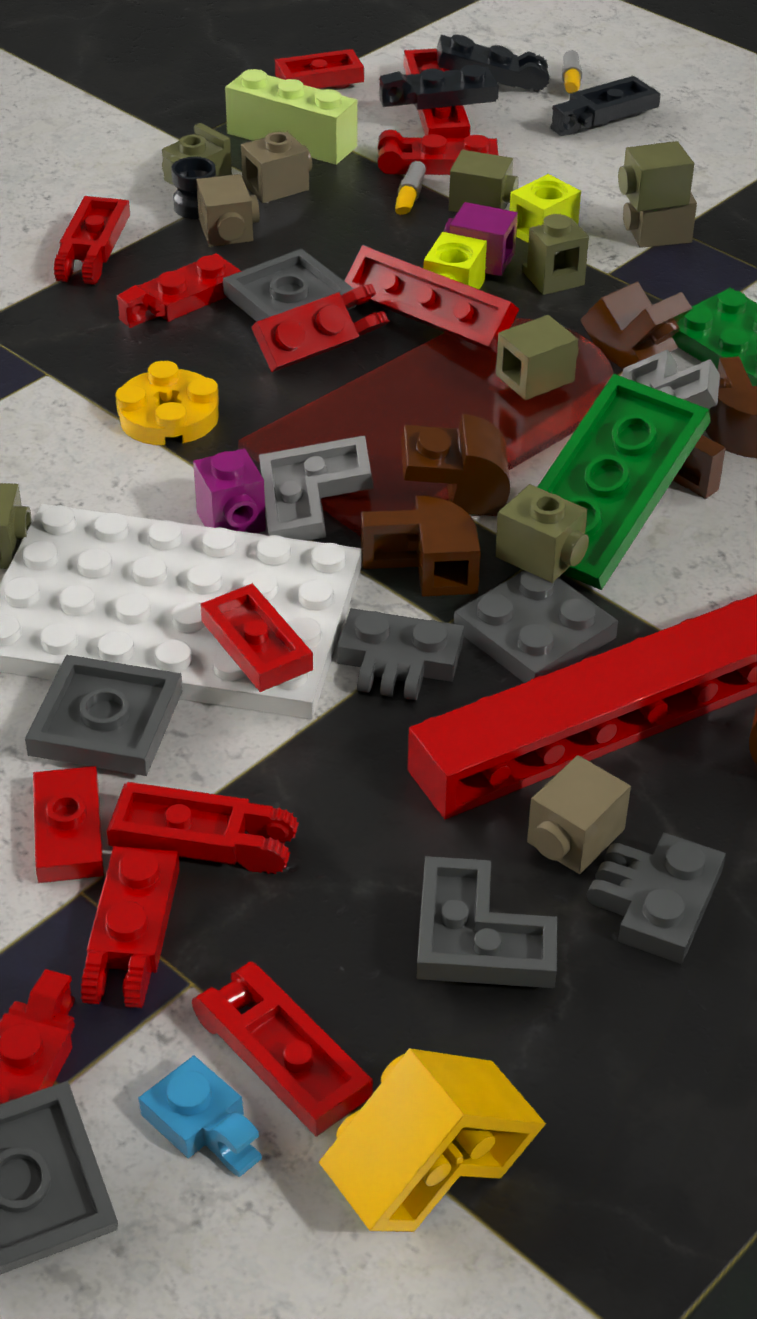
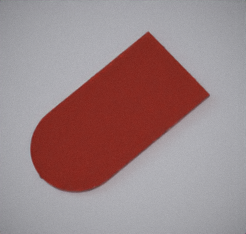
M515 318L510 328L532 321V319ZM567 329L578 338L579 351L576 359L574 382L524 400L496 375L497 353L443 333L238 440L239 449L245 448L249 456L260 464V454L365 435L374 488L321 498L323 510L361 536V512L415 510V496H431L449 501L446 483L404 481L401 449L404 425L458 429L462 414L483 418L494 424L504 436L508 469L510 470L574 433L612 377L613 369L606 355L593 342Z

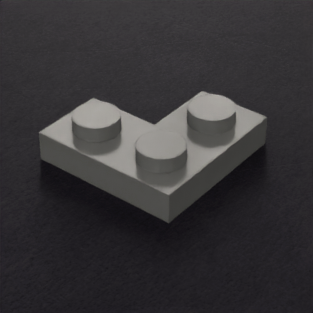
M425 856L417 979L555 988L557 974V917L489 912L491 860Z

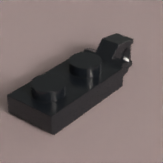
M466 65L460 70L450 71L426 69L420 74L403 75L398 71L382 75L379 78V99L383 107L414 104L417 110L489 103L498 100L499 85L489 68L479 65Z
M635 76L570 93L569 101L553 105L550 129L560 136L576 134L582 126L586 128L604 126L609 121L623 117L638 116L641 112L658 108L661 93Z

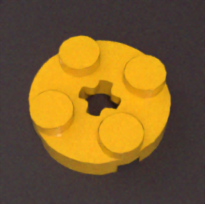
M171 361L152 363L148 367V372L130 379L122 387L118 388L115 394L117 413L120 417V425L123 431L131 438L142 443L166 445L165 437L181 435L183 443L195 441L208 434L218 422L219 397L216 381L192 371L178 369V366Z

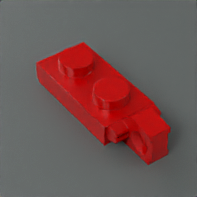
M217 253L203 256L194 263L174 271L162 273L158 278L141 285H134L117 295L119 320L129 328L159 316L167 322L225 298L223 278L238 273L241 270Z
M45 969L30 991L28 1004L15 1001L9 1008V1012L4 1013L1 1018L0 1104L51 1087L58 1077L73 1048L71 1034L75 1022L74 1017L68 1016L75 1003V996H72L70 987L71 976Z

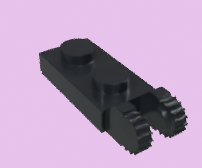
M440 35L437 45V62L440 68L460 70L466 65L488 67L497 83L527 90L533 89V91L537 90L538 92L545 87L547 88V84H549L550 76L547 71V60L544 59V56L541 57L540 54L537 56L535 53L527 51L518 56L506 47L499 45L491 47L475 44L472 39L463 35H453L452 37Z

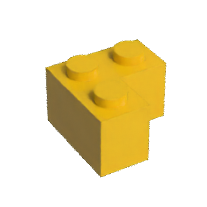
M409 1048L405 1054L397 1057L386 1067L381 1076L380 1086L364 1106L351 1114L339 1126L336 1133V1141L320 1159L319 1164L370 1231L414 1232L460 1176L501 1179L546 1123L493 1061Z

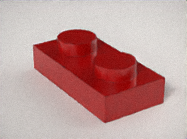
M347 49L275 59V75L277 78L284 80H299L304 85L317 89L325 87L343 89L351 84L364 82V66L354 50Z
M253 583L200 604L203 624L259 692L313 670V652Z

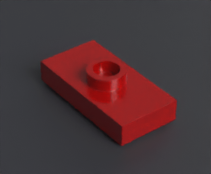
M90 766L33 772L35 866L38 883L104 876L97 767Z

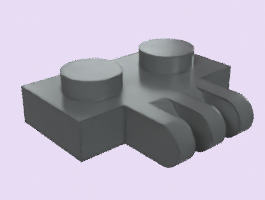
M350 608L337 646V664L361 667L357 681L358 692L370 693L376 677L382 678L380 695L393 697L397 683L401 681L405 682L403 688L404 699L416 701L423 677L453 682L463 645L464 626Z
M664 832L654 854L620 843H614L609 846L604 856L605 862L601 863L595 875L596 880L591 883L586 897L594 906L624 916L620 925L618 942L683 964L723 870L726 853Z

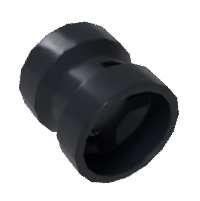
M186 157L174 162L171 166L172 183L177 187L173 194L174 211L184 218L199 219L196 179L216 177V165L207 158Z

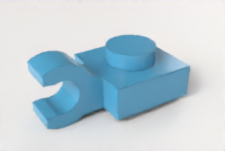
M195 1055L138 1097L141 1115L188 1159L201 1148L207 1146L225 1167L238 1177H241L262 1159L261 1153L251 1145L259 1137V1131L243 1116L242 1097Z

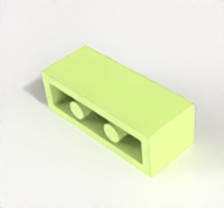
M258 69L244 71L225 87L227 134L254 141L265 138L266 135L272 132H289L297 141L307 147L311 158L335 165L357 147V99L342 96L336 90H320L309 87L299 80H284L269 76L266 72Z

